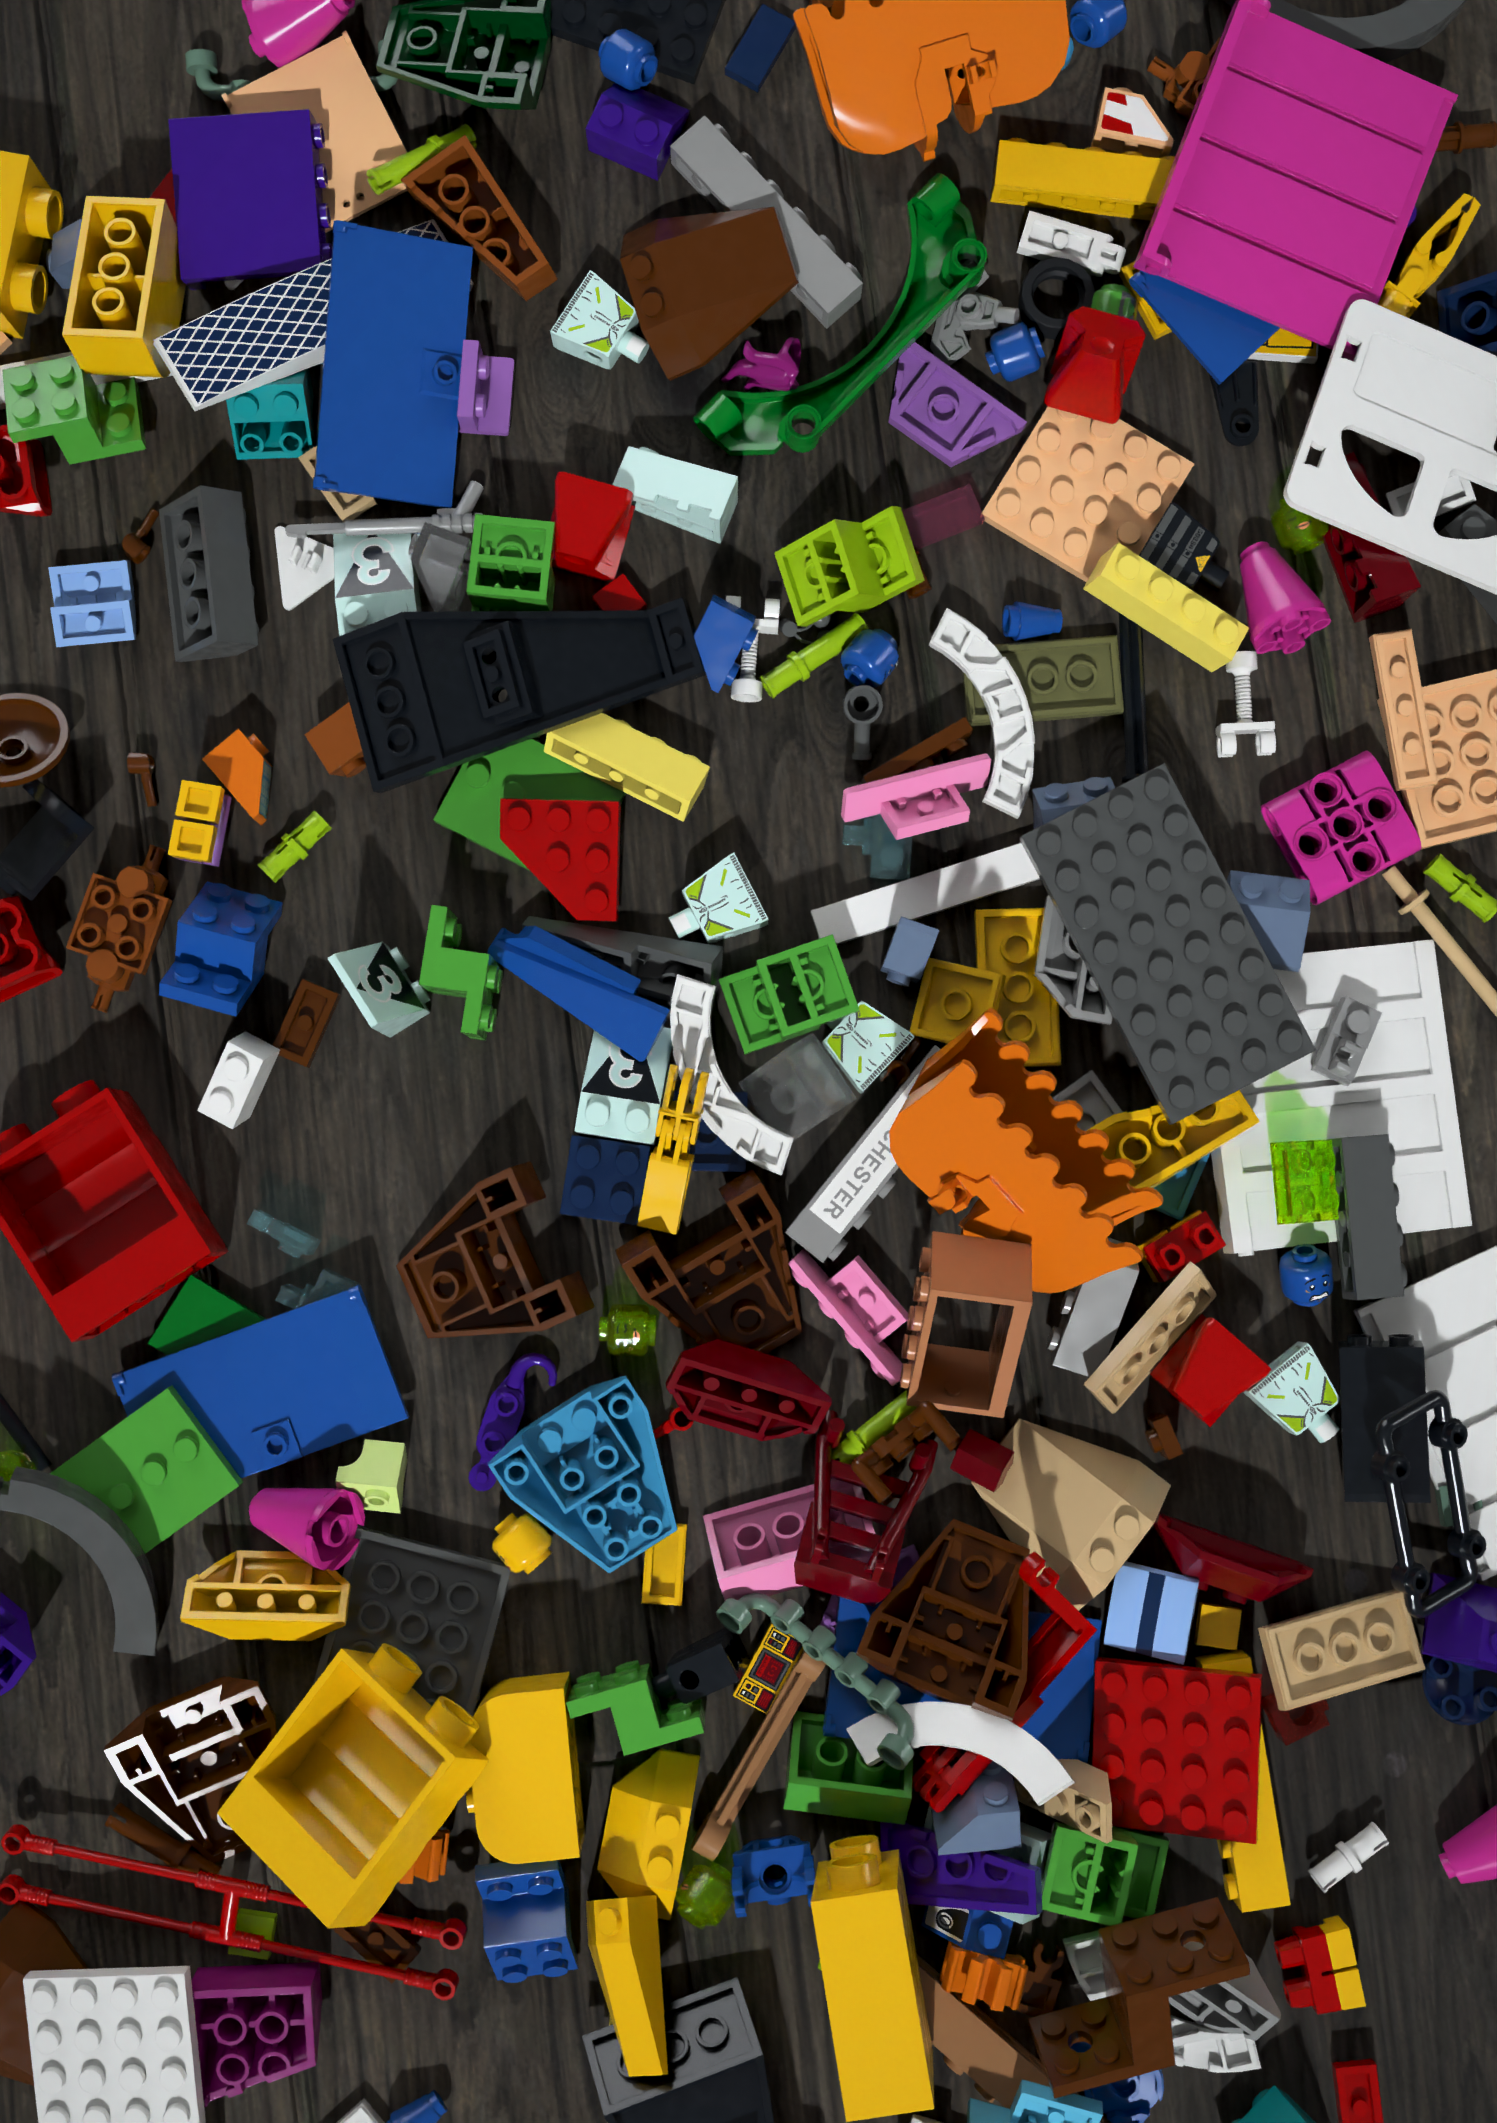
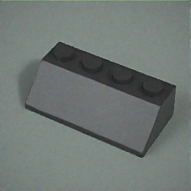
M200 485L159 509L175 662L237 656L258 646L259 627L255 618V591L251 582L250 549L247 546L246 512L243 508L242 492Z

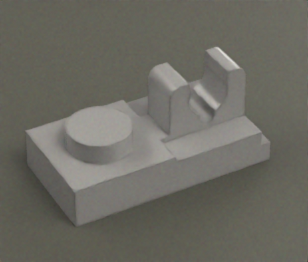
M1347 996L1342 997L1311 1070L1342 1085L1349 1086L1350 1082H1353L1382 1012Z

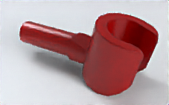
M676 1407L670 1411L668 1420L653 1430L655 1440L673 1430H688L694 1421L690 1420L684 1426H678L674 1421V1417L677 1412L682 1410L680 1407Z

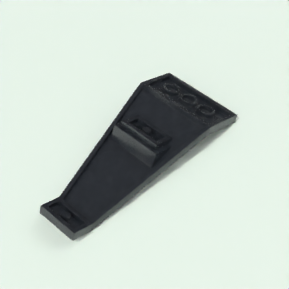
M683 597L649 610L401 612L333 638L373 792L380 794L706 675L694 639L696 628L688 600ZM495 651L496 660L489 664L488 657ZM506 689L507 697L503 702H500L498 698L499 693Z
M738 1977L664 2004L667 2075L629 2077L613 2024L582 2036L603 2115L607 2123H775L765 2059Z

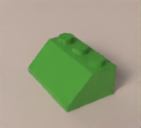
M796 1711L793 1716L783 1809L905 1825L912 1800L913 1757L903 1770H897L889 1766L884 1760L870 1767L864 1761L852 1738L823 1736L825 1715Z

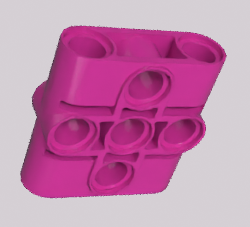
M1369 751L1361 752L1261 806L1263 819L1294 876L1297 879L1310 880V902L1314 905L1332 898L1415 854L1422 848L1416 829L1378 761ZM1315 785H1321L1328 790V802H1322L1315 796ZM1369 801H1374L1381 806V818H1376L1370 814L1368 810ZM1335 819H1340L1346 823L1348 827L1347 837L1340 836L1335 832L1333 827ZM1300 837H1305L1313 843L1314 853L1312 855H1307L1300 850ZM1354 853L1360 854L1366 859V871H1360L1354 866Z

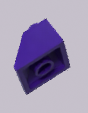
M1431 1573L1428 1595L1456 1578ZM1475 1583L1474 1587L1425 1617L1421 1654L1497 1673V1588Z

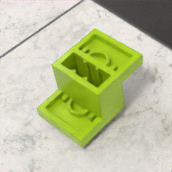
M891 506L862 523L834 519L774 553L797 626L807 627L835 611L864 613L925 581L901 507Z

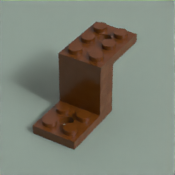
M1218 1897L1098 1929L1107 1997L1028 2018L1029 2029L1054 2099L1174 2066L1175 2056L1169 1997L1250 1975L1249 1961ZM1193 1941L1204 1945L1202 1949L1197 1951H1190L1183 1946ZM1077 2042H1086L1091 2045V2048L1085 2052H1076L1070 2047Z

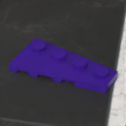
M908 1821L905 1822V1825L880 1822L881 1852L899 1849L908 1904L1038 1915L1043 1912L1041 1868L991 1850L938 1856L934 1830Z

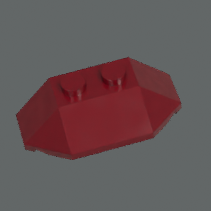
M720 1339L682 1351L666 1381V1389L673 1395L687 1419L760 1441L786 1438L802 1432L805 1435L816 1433L832 1404L831 1397L791 1361Z
M1162 1513L1158 1514L1153 1524L1175 1570L1184 1576L1200 1579L1198 1589L1207 1591L1209 1585L1223 1589V1597L1241 1604H1246L1247 1598L1262 1602L1310 1578L1314 1570L1300 1561Z

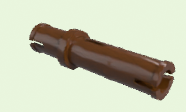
M119 1802L113 1811L124 1818L126 1823L121 1822L112 1815L108 1817L105 1823L107 1828L110 1827L137 1846L162 1860L171 1868L194 1873L205 1870L214 1874H220L223 1868L192 1849L193 1846L185 1841L183 1844L124 1806L122 1802Z

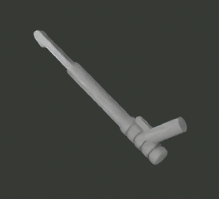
M470 481L456 508L437 509V514H433L432 517L345 520L343 523L291 524L285 527V531L288 537L306 538L307 535L342 533H346V536L407 533L441 534V532H444V534H452V532L458 534L463 533V531L465 533H473L475 515H472V511L484 488L480 483Z

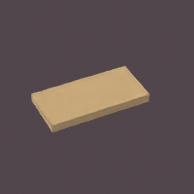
M1191 1261L1185 1266L1084 1383V1386L1112 1414L1118 1411L1215 1299L1216 1292L1199 1267Z
M1396 1589L1258 1628L1278 1709L1282 1711L1298 1708L1425 1670L1412 1617L1406 1609L1403 1592Z

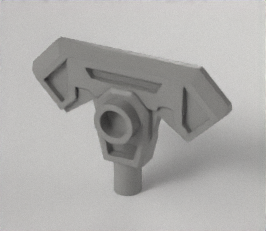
M970 259L958 261L966 268L976 266L975 262ZM985 269L980 282L972 288H967L936 320L930 349L938 359L948 366L955 363L971 350L964 331L994 329L998 327L999 323L1016 324L1018 322V308L1004 307L1000 300L975 292L989 278Z

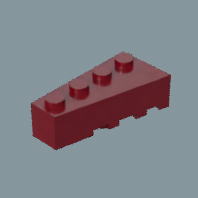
M1354 452L1346 454V461L1354 477L1366 493L1380 505L1368 482L1365 467L1362 463L1358 462ZM1314 518L1354 623L1397 609L1421 587L1406 556Z

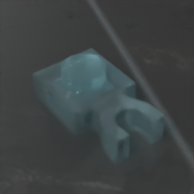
M254 1209L247 1222L248 1225L280 1241L278 1249L296 1258H300L301 1254L314 1255L321 1240L287 1222L275 1218L261 1209L259 1211Z

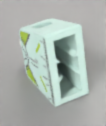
M591 270L550 331L553 347L605 369L613 368L621 354L639 364L644 359L650 346L646 340L635 334L639 327L635 308Z
M735 853L728 855L682 890V894L688 908L668 917L679 939L700 928L708 944L768 925L769 920Z
M862 1000L858 1003L859 1012L826 1023L833 1031L822 1042L825 1049L860 1094L915 1037L911 1032Z
M1298 1341L1268 1365L1271 1368V1372L1264 1379L1243 1393L1288 1433L1297 1436L1308 1428L1320 1443H1324L1339 1431V1427L1327 1412L1339 1403L1340 1398L1312 1347L1308 1343Z

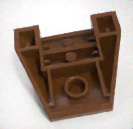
M775 207L657 219L623 236L620 261L641 330L670 381L709 363L799 283Z
M953 1518L871 1614L856 1655L893 1681L938 1700L969 1705L973 1709L993 1716L1013 1720L1027 1681L1029 1586L1020 1578L1019 1568L1024 1559L1030 1554V1549Z
M223 1676L147 1708L105 1745L104 1752L125 1787L208 1860L217 1863L250 1849L217 1812L278 1733L276 1714L258 1681Z
M18 1901L0 1922V2076L34 2086L23 1978L29 1971L88 1969V1967L58 1924L33 1904L24 1901Z

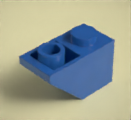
M713 595L695 631L694 639L711 690L719 693L723 684L731 686L741 666L735 663V660L741 648L749 651L759 630L752 627L756 616L716 595Z

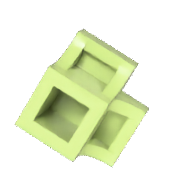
M365 1439L360 1457L350 1465L338 1466L335 1480L336 1487L358 1494L363 1503L364 1510L401 1514L404 1478L408 1462L405 1443Z

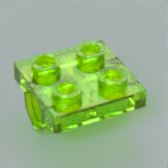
M1332 1139L1270 1143L1277 1225L1339 1220V1195L1336 1191L1334 1170L1336 1158L1332 1148Z

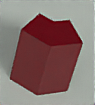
M969 1429L956 1451L950 1469L995 1492L1003 1484L1006 1474L1013 1464L1015 1452Z

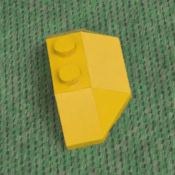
M236 1550L211 1565L200 1575L196 1574L187 1579L180 1620L183 1623L227 1639L312 1641L346 1626L351 1585L336 1570L316 1569L291 1551Z
M662 1748L612 1786L597 1870L619 1898L656 1895L658 1918L670 1920L686 1843L700 1756Z

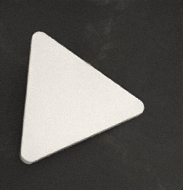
M278 526L274 532L283 607L290 611L334 579V548L308 537H288L285 527Z

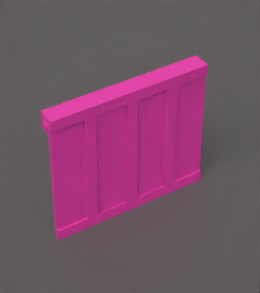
M1236 0L1133 267L1150 275L1163 277L1333 350L1345 312L1349 306L1359 299H1365L1378 305L1449 114L1458 95L1269 12L1271 8L1269 0ZM1347 341L1342 357L1354 361L1358 347Z

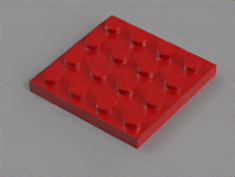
M1097 1657L1095 1660L1092 1766L1108 1773L1112 1801V1826L1257 1844L1262 1674Z

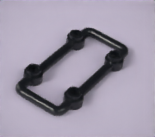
M1432 1390L1379 1420L1375 1430L1377 1451L1371 1460L1373 1476L1376 1479L1382 1480L1384 1484L1397 1563L1391 1572V1583L1394 1589L1403 1592L1406 1609L1415 1618L1429 1616L1474 1587L1478 1578L1476 1559L1481 1558L1486 1550L1485 1538L1481 1536L1478 1530L1471 1528L1458 1454V1448H1461L1466 1443L1468 1431L1459 1419L1452 1417L1448 1397L1438 1390ZM1434 1409L1435 1418L1429 1426L1428 1437L1431 1444L1439 1447L1441 1450L1454 1525L1449 1534L1447 1546L1450 1554L1458 1557L1460 1560L1461 1575L1421 1600V1594L1429 1587L1430 1575L1422 1564L1414 1561L1401 1481H1404L1410 1473V1461L1401 1451L1395 1450L1392 1433L1395 1429Z

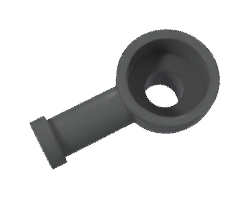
M862 684L852 687L843 699V711L846 717L854 723V752H852V759L855 760L872 759V753L870 752V723L880 716L883 708L881 695L869 685ZM858 696L866 698V706L862 710L854 708V700Z

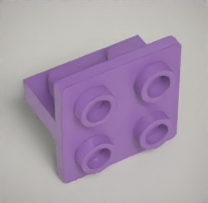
M463 339L457 410L459 421L458 433L508 436L510 432L515 362L513 358L483 355L478 340Z

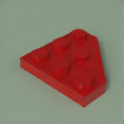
M500 799V839L576 920L618 921L621 802Z

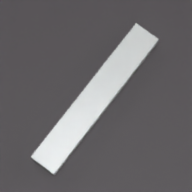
M1022 843L811 910L810 913L819 939L833 934L836 945L894 927L899 922L901 916L910 920H916L1039 880L1040 877Z

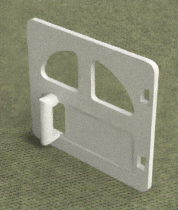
M1359 299L1354 301L1345 312L1283 491L1285 502L1297 511L1497 595V535L1480 539H1455L1440 536L1436 533L1433 526L1449 474L1458 475L1497 492V452L1494 450L1497 438V356L1368 300ZM1347 341L1358 347L1354 361L1341 358ZM1343 430L1355 431L1411 455L1420 461V469L1404 516L1395 517L1387 512L1366 493L1356 480L1343 452L1341 440ZM1310 447L1322 452L1317 467L1305 464Z

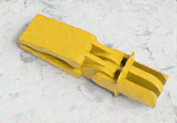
M1464 193L1421 237L1406 258L1394 283L1388 281L1385 285L1378 305L1407 318L1412 316L1420 305L1417 299L1438 279L1447 267L1479 210L1481 204L1475 197ZM1471 201L1467 213L1461 210L1467 203ZM1461 215L1458 226L1449 233L1445 250L1429 260L1432 242L1448 232L1452 221Z
M670 1064L662 1106L658 1111L659 1117L655 1136L660 1137L659 1143L650 1154L637 1226L676 1235L680 1227L694 1161V1155L689 1154L690 1146L695 1145L697 1141L700 1122L704 1112L702 1108L709 1072H701L694 1104H690L689 1100L695 1069L686 1068L682 1077L678 1100L673 1101L679 1066ZM674 1141H677L675 1150H673Z

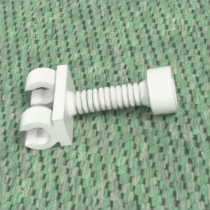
M726 595L727 602L741 608V596ZM765 598L764 619H755L752 627L759 631L749 651L742 649L741 676L739 679H735L731 685V698L740 702H759L762 700L763 683L756 680L755 677L758 634L778 635L780 599Z
M1238 651L1232 661L1226 664V672L1232 673L1236 677L1234 680L1236 681L1235 696L1238 721L1237 723L1220 724L1215 728L1218 758L1236 755V734H1256L1255 749L1257 756L1272 755L1276 751L1275 721L1253 722L1251 716L1252 708L1250 707H1252V704L1250 703H1252V700H1250L1251 685L1249 676L1252 671L1258 669L1257 653L1255 651Z

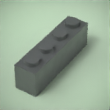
M1389 1134L1327 1139L1342 1297L1346 1300L1403 1297L1404 1287L1407 1284V1271L1404 1264L1401 1263L1400 1247L1403 1244V1231L1401 1225L1397 1223L1396 1206L1399 1203V1190L1393 1182L1392 1166L1395 1163V1150L1392 1143L1389 1142Z

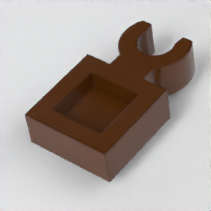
M1038 1938L1034 1941L1031 1948L1034 1963L1033 1967L1028 1966L1019 2008L1016 2010L1033 2017L1053 2011L1062 1981L1059 1976L1052 1973L1058 1970L1064 1962V1951L1058 1945L1051 1958L1045 1959L1041 1957L1044 1944Z

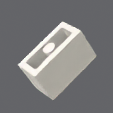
M246 1031L229 1040L197 1111L231 1129L249 1119L280 1049Z

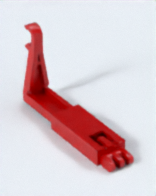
M1036 1552L1029 1554L1024 1559L1019 1568V1576L1053 1613L1028 1641L1027 1681L1013 1720H1009L1020 1728L1044 1703L1039 1696L1097 1631L1055 1588L1060 1575L1050 1567L1044 1568L1046 1560ZM1042 1568H1044L1042 1573L1038 1577H1036L1038 1572ZM928 1745L919 1753L926 1762L912 1777V1788L917 1792L920 1791V1796L926 1802H930V1806L935 1812H941L958 1793L962 1796L992 1760L970 1751H966L962 1756L960 1753L962 1749ZM957 1756L959 1760L951 1767L949 1764Z

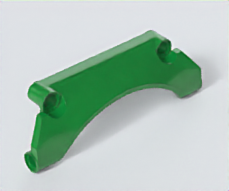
M936 173L907 203L910 234V262L907 278L893 313L870 344L836 371L816 381L798 386L795 390L761 393L720 390L693 417L696 426L709 440L718 444L730 456L775 454L783 446V442L796 452L805 453L811 451L819 443L820 436L967 288H972L980 282L987 260V251L983 243L977 240L970 210L960 201V193L957 187L947 176ZM970 259L975 262L976 266L966 268L958 261ZM799 423H807L813 428V431L802 435L795 432L793 427Z

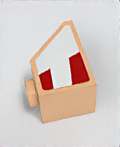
M1105 87L1098 109L1091 147H1099L1104 149L1105 152L1119 154L1135 151L1143 154L1145 157L1162 158L1169 156L1174 139L1144 95L1133 93L1130 89L1124 87L1114 89Z

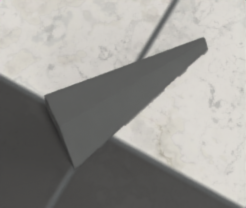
M528 916L522 924V929L525 926H537L641 979L636 996L642 995L654 1003L670 1009L669 1017L677 974L717 986L712 1004L713 1009L720 985L718 979L722 978L723 946Z

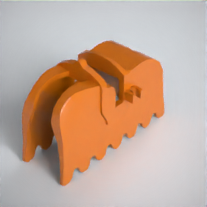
M834 0L831 5V14L828 8L821 3L797 9L792 14L807 55L824 120L828 130L838 143L858 153L879 155L895 152L914 144L915 148L920 152L923 162L935 159V148L938 143L937 124L947 119L952 109V103L955 116L963 130L968 134L978 131L985 116L992 114V108L1021 103L1037 97L1050 87L1065 65L1070 41L1066 0ZM960 69H962L963 71L962 78H959L958 71Z
M987 1009L965 1031L925 1062L908 1098L889 1131L890 1151L896 1164L928 1196V1203L940 1215L950 1209L956 1214L967 1208L973 1197L976 1195L979 1197L969 1214L959 1223V1226L962 1228L961 1235L1032 1244V1291L1049 1294L1063 1292L1106 1273L1141 1262L1143 1252L1139 1247L1129 1242L1115 1244L1109 1241L1107 1237L1113 1232L1114 1226L1144 1211L1161 1206L1163 1204V1196L1151 1187L1137 1189L1130 1186L1129 1181L1134 1177L1136 1169L1134 1164L1124 1158L1110 1160L1104 1157L1103 1152L1109 1145L1108 1135L1098 1129L1084 1131L1078 1128L1077 1123L1083 1116L1081 1105L1073 1100L1058 1102L1051 1098L1050 1094L1055 1090L1057 1084L1055 1076L1045 1070L1036 1072L1026 1070L1024 1064L1030 1057V1049L1022 1041L1014 1040L1007 1043L1000 1041L997 1034L1003 1027V1019L995 1009Z

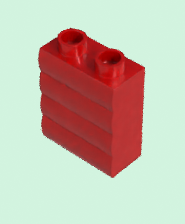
M94 1080L80 1083L58 1096L51 1103V1106L59 1118L35 1134L31 1133L25 1123L13 1126L0 1133V1229L71 1342L95 1338L187 1279L190 1275L229 1252L219 1233L204 1213L195 1195L178 1172L168 1152L153 1132L147 1119L129 1092L108 1087L101 1091Z

